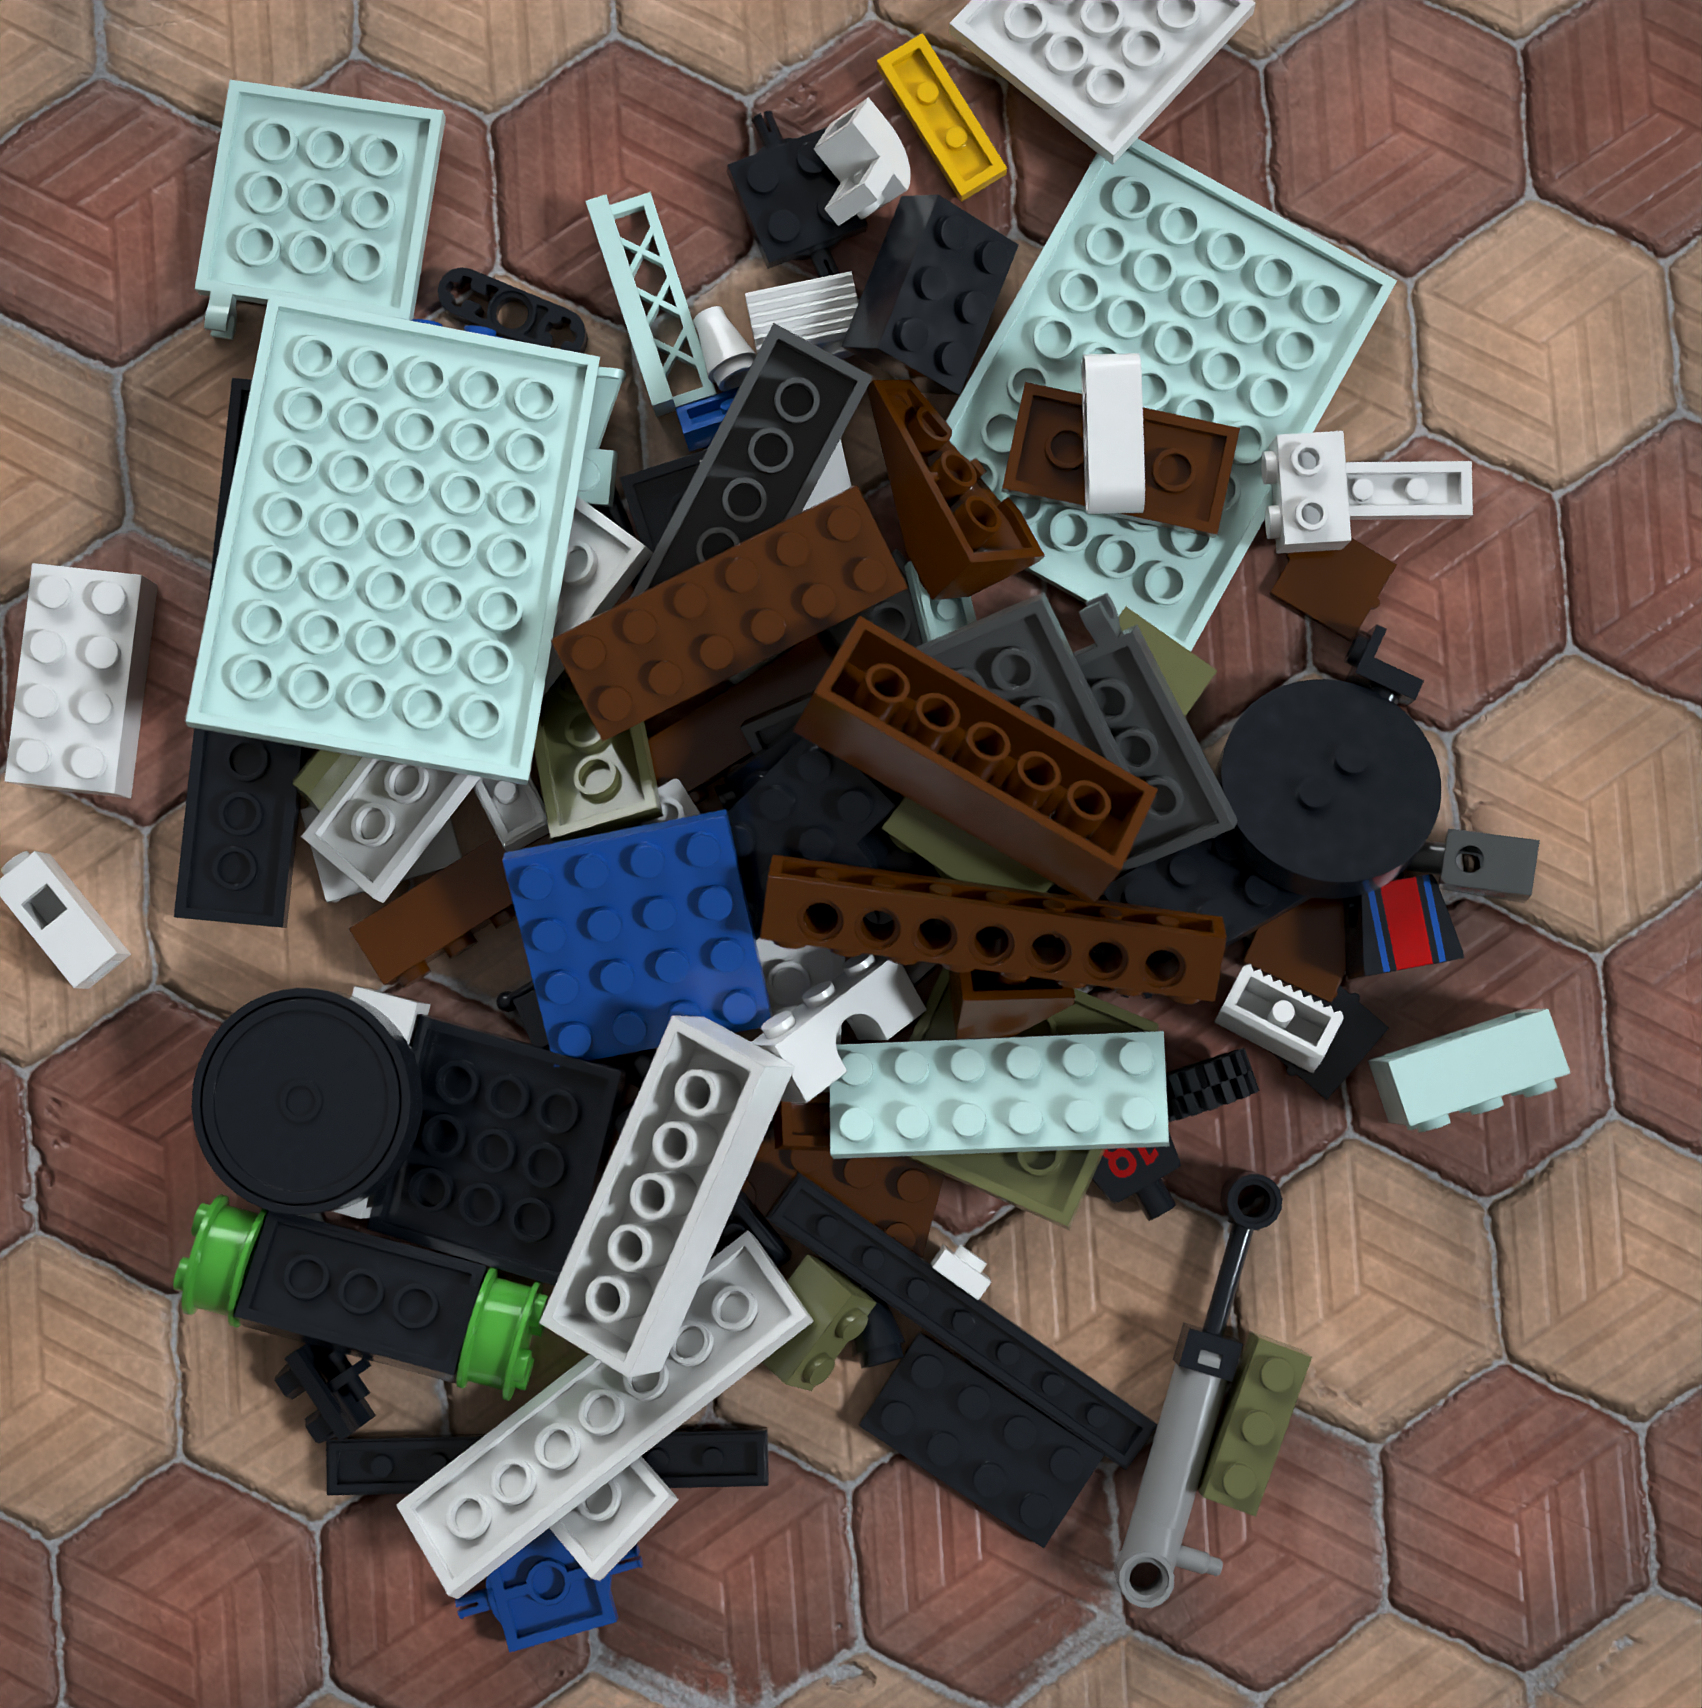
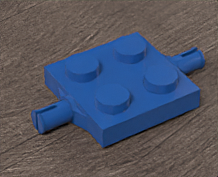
M548 1528L489 1574L486 1578V1588L466 1593L459 1599L455 1598L456 1608L460 1607L457 1611L460 1619H464V1617L492 1610L494 1616L503 1627L509 1653L615 1623L618 1620V1614L611 1592L612 1575L643 1567L642 1556H639V1546L636 1544L601 1581L590 1578L550 1528Z

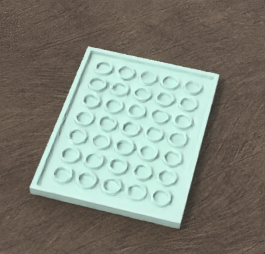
M1137 138L1113 165L1098 153L1094 157L948 416L946 423L952 429L950 441L969 461L977 458L987 470L981 479L1001 502L1009 497L1021 511L1045 555L1038 563L1024 570L1085 604L1093 598L1108 593L1116 607L1118 616L1125 607H1128L1191 652L1265 519L1266 506L1273 505L1272 484L1264 485L1262 480V452L1269 451V445L1277 435L1313 433L1397 280ZM1139 353L1142 370L1143 407L1240 428L1218 535L1215 538L1104 514H1087L1086 510L1001 492L1025 382L1082 394L1083 355Z
M269 294L186 716L187 727L528 785L552 644L551 639L553 638L600 357Z

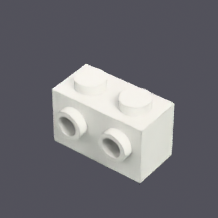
M1331 431L1277 435L1269 445V451L1262 452L1261 457L1262 480L1264 485L1272 484L1273 506H1266L1265 510L1266 535L1268 539L1276 540V554L1342 550L1351 541L1344 432Z

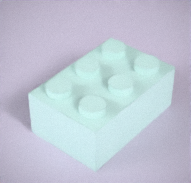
M1521 1009L1368 1060L1388 1122L1405 1125L1407 1130L1417 1129L1419 1133L1451 1123L1448 1114L1458 1110L1459 1113L1470 1111L1471 1115H1476L1499 1108L1504 1105L1501 1096L1511 1093V1096L1523 1094L1524 1097H1531L1557 1088L1555 1078L1570 1074L1549 1009Z

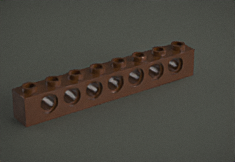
M778 855L772 856L768 874L760 939L771 940L777 946L786 949H800L807 945L829 948L832 953L844 957H856L862 953L885 956L887 960L902 965H911L918 961L941 964L950 971L960 973L981 969L998 972L1002 977L1011 980H1027L1030 977L1053 979L1057 984L1068 988H1082L1087 984L1110 987L1114 992L1126 996H1138L1143 992L1162 994L1175 1002L1194 1004L1199 1002V1000L1215 1002L1227 940L1223 917L1104 900H1097L1094 905H1091L1075 896ZM815 903H826L832 906L836 913L831 916L821 917L814 914L809 909V906ZM879 910L888 913L893 919L886 924H874L865 915L871 911ZM937 918L945 921L949 927L941 932H931L921 924L928 919ZM995 926L1002 929L1006 934L999 939L988 940L981 937L978 932L985 927ZM1044 934H1052L1058 936L1062 942L1057 946L1046 948L1035 943V939ZM1101 942H1110L1119 947L1110 955H1098L1091 950L1093 946ZM1158 950H1168L1175 954L1171 960L1165 963H1155L1148 959L1151 953Z

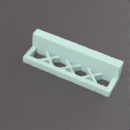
M651 192L611 205L606 194L587 200L586 204L656 417L674 412L676 407L716 395L714 384L708 379L702 348ZM645 210L650 228L641 246L620 237L615 219ZM653 240H655L660 256L648 251ZM625 250L635 254L631 265H629ZM643 259L665 270L667 278L657 297L636 287L634 276ZM670 289L676 307L664 301ZM641 299L652 304L647 317ZM660 309L681 319L683 330L674 347L652 336L650 328ZM686 340L693 357L681 352ZM657 349L669 355L664 366H662ZM676 359L697 369L703 387L672 397L667 377Z

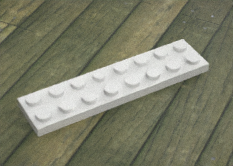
M578 496L575 502L553 637L612 608L653 555V552ZM551 644L543 696L565 669L553 644ZM362 757L301 837L372 898L384 903L481 777Z
M747 1230L710 1259L661 1371L628 1378L588 1354L396 1504L448 1596L459 1599L814 1321L752 1233Z

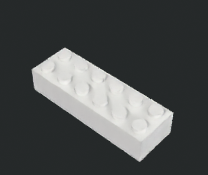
M671 1017L541 1317L540 1324L628 1378L662 1370L795 1068L794 1065L705 1017Z

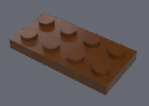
M1025 382L1001 492L1086 510L1082 394ZM1143 407L1144 512L1108 513L1104 515L1215 538L1218 535L1240 428Z

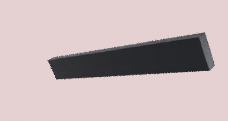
M796 1172L767 1213L766 1219L1123 1469H1128L1158 1426L1154 1420L986 1302L974 1298L936 1271L929 1262L801 1172Z
M768 1428L674 1430L642 1455V1458L669 1488L769 1486ZM486 1434L346 1437L340 1442L337 1437L326 1441L327 1496L410 1494Z

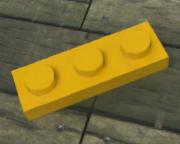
M923 33L877 60L878 71L960 202L1007 174L1006 165Z

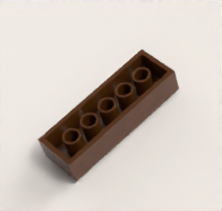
M854 485L553 637L551 642L602 741H605L908 587L858 486Z
M861 616L857 619L793 729V732L1091 905H1094L1121 871L1158 791L1157 788Z

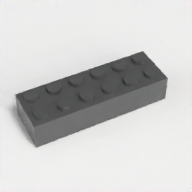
M773 323L630 598L802 512L873 376Z

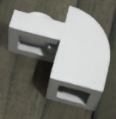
M869 97L830 123L814 148V151L841 182L825 208L826 212L838 226L856 214L860 219L866 218L909 188L911 178L910 165L904 146L893 127Z

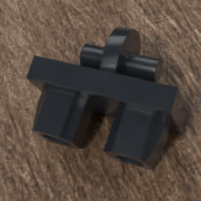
M307 1343L284 1358L287 1364L275 1376L274 1381L284 1396L289 1397L291 1400L303 1392H307L317 1410L305 1418V1427L316 1443H322L335 1437L340 1442L376 1416L364 1398L370 1394V1391L359 1376V1374L372 1366L368 1360L361 1359L352 1365L344 1353Z

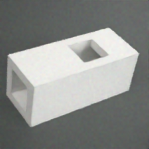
M24 851L13 857L2 867L1 872L4 876L0 879V897L73 988H91L131 955L51 854L38 851L30 854L28 851Z

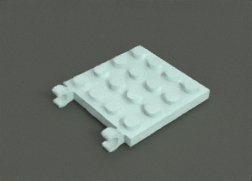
M230 80L195 290L199 295L210 296L204 328L211 330V336L233 340L237 323L236 301L267 304L269 294L412 320L446 117L443 110Z

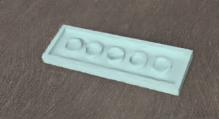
M1164 1031L836 1045L838 1055L847 1072L830 1085V1155L833 1159L1169 1146Z

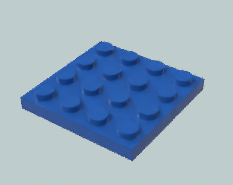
M726 809L504 853L502 861L551 1052L590 1061L657 1048L672 1016L705 1017L733 1033L761 1028L767 1020L773 1017Z

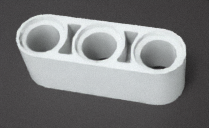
M1140 354L1083 355L1082 410L1087 514L1143 513L1145 505V466Z

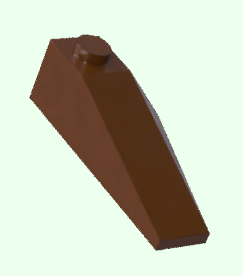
M911 379L872 380L867 387V392L907 555L931 600L970 597L1042 560L1045 555L1021 511L1009 497L1002 502L981 479L987 470L977 458L969 461L956 449L950 441L952 437L951 427Z
M995 926L985 927L978 932L981 937L988 940H996L1006 934L1002 929ZM1044 934L1035 939V943L1046 948L1057 946L1062 942L1059 937L1055 938L1052 934ZM974 969L971 972L960 973L949 970L950 995L956 1039L1013 1037L1074 1005L1075 1002L1074 988L1061 986L1053 979L1030 977L1027 980H1011L1002 977L995 971Z

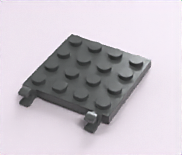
M1105 593L1087 601V608L1079 612L1085 627L1092 635L1095 643L1073 654L1130 773L1158 789L1122 869L1117 874L1120 875L1234 829L1237 818L1138 625L1122 631L1116 607L1108 593ZM1055 883L1046 891V893L1060 895L1072 894Z

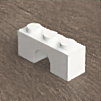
M862 953L859 956L852 957L842 965L844 972L833 981H825L813 986L803 994L802 999L804 1002L791 1012L786 1011L775 1015L762 1025L763 1033L754 1039L752 1043L795 1066L780 1101L807 1103L847 1072L836 1048L837 1032L845 1019L850 1024L858 1040H889L926 1011L902 964L893 963L887 960L885 956Z

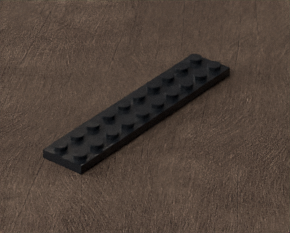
M232 378L208 604L250 395L251 379ZM194 728L174 918L287 928L301 794L292 784V780L304 767L306 747Z

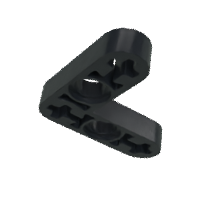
M460 267L452 269L439 282V301L447 314L457 321L467 325L491 328L496 331L497 337L551 348L555 347V341L549 332L552 328L561 330L564 324L567 323L570 324V330L576 339L573 343L564 341L560 349L583 354L585 352L588 341L585 325L579 315L567 308L469 268ZM466 282L471 283L474 295L488 302L490 291L496 292L489 302L487 318H481L484 310L480 304L473 301L465 300L461 307L456 306L457 301L453 294H451L452 289H463ZM512 301L521 302L528 309L527 320L522 326L515 329L505 328L498 320V314L502 306Z

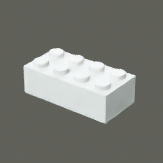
M32 563L5 782L30 788L131 798L157 584L138 574Z

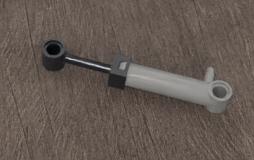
M1243 1171L1232 1175L1225 1182L1221 1190V1206L1223 1212L1228 1216V1222L1232 1223V1228L1204 1326L1201 1328L1183 1322L1173 1360L1176 1362L1124 1545L1115 1560L1114 1574L1118 1586L1126 1599L1138 1607L1152 1608L1161 1605L1169 1598L1174 1588L1175 1577L1173 1572L1175 1566L1199 1574L1207 1573L1214 1576L1220 1575L1222 1571L1223 1561L1221 1559L1210 1556L1207 1552L1181 1544L1228 1381L1233 1382L1243 1343L1238 1339L1224 1335L1253 1231H1260L1261 1228L1268 1227L1278 1218L1282 1210V1196L1278 1186L1273 1180L1256 1172ZM1258 1185L1264 1194V1204L1257 1213L1244 1215L1238 1206V1196L1246 1186ZM1143 1562L1155 1564L1158 1567V1575L1153 1583L1145 1587H1139L1130 1582V1573L1137 1564Z

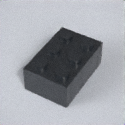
M939 194L901 196L841 347L899 380L911 379L922 393L960 395L1019 244Z

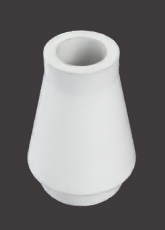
M714 306L707 308L696 315L693 323L698 331L708 379L713 383H717L721 391L738 388L741 386L757 355L726 317L722 307Z

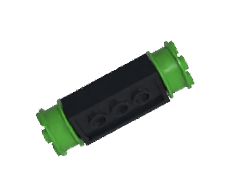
M222 1194L218 1195L211 1205L205 1203L199 1205L192 1224L191 1234L196 1236L190 1258L183 1257L181 1259L173 1283V1289L182 1292V1311L184 1314L193 1315L198 1309L228 1316V1323L232 1327L237 1328L242 1324V1326L452 1382L458 1388L463 1389L468 1381L502 1390L503 1400L510 1401L516 1388L526 1391L535 1358L531 1357L532 1350H529L532 1335L541 1337L545 1326L539 1323L548 1301V1296L542 1294L543 1282L536 1280L532 1286L498 1278V1269L494 1267L487 1271L485 1265L295 1214L278 1213L264 1208L260 1213L230 1206L229 1197Z

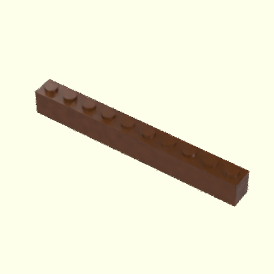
M816 634L648 739L657 787L663 786L672 779H678L693 803L697 805L709 796L705 789L707 786L721 777L725 778L731 770L752 757L754 754L740 728L744 720L816 690L833 662ZM639 823L619 830L642 826V824ZM550 833L521 849L552 844L554 842L550 838ZM498 835L349 928L383 985H394L399 982L402 988H406L428 975L431 970L427 963L446 952L449 959H452L474 946L478 941L473 934L492 923L497 930L517 919L502 861L504 853L507 851L504 849Z

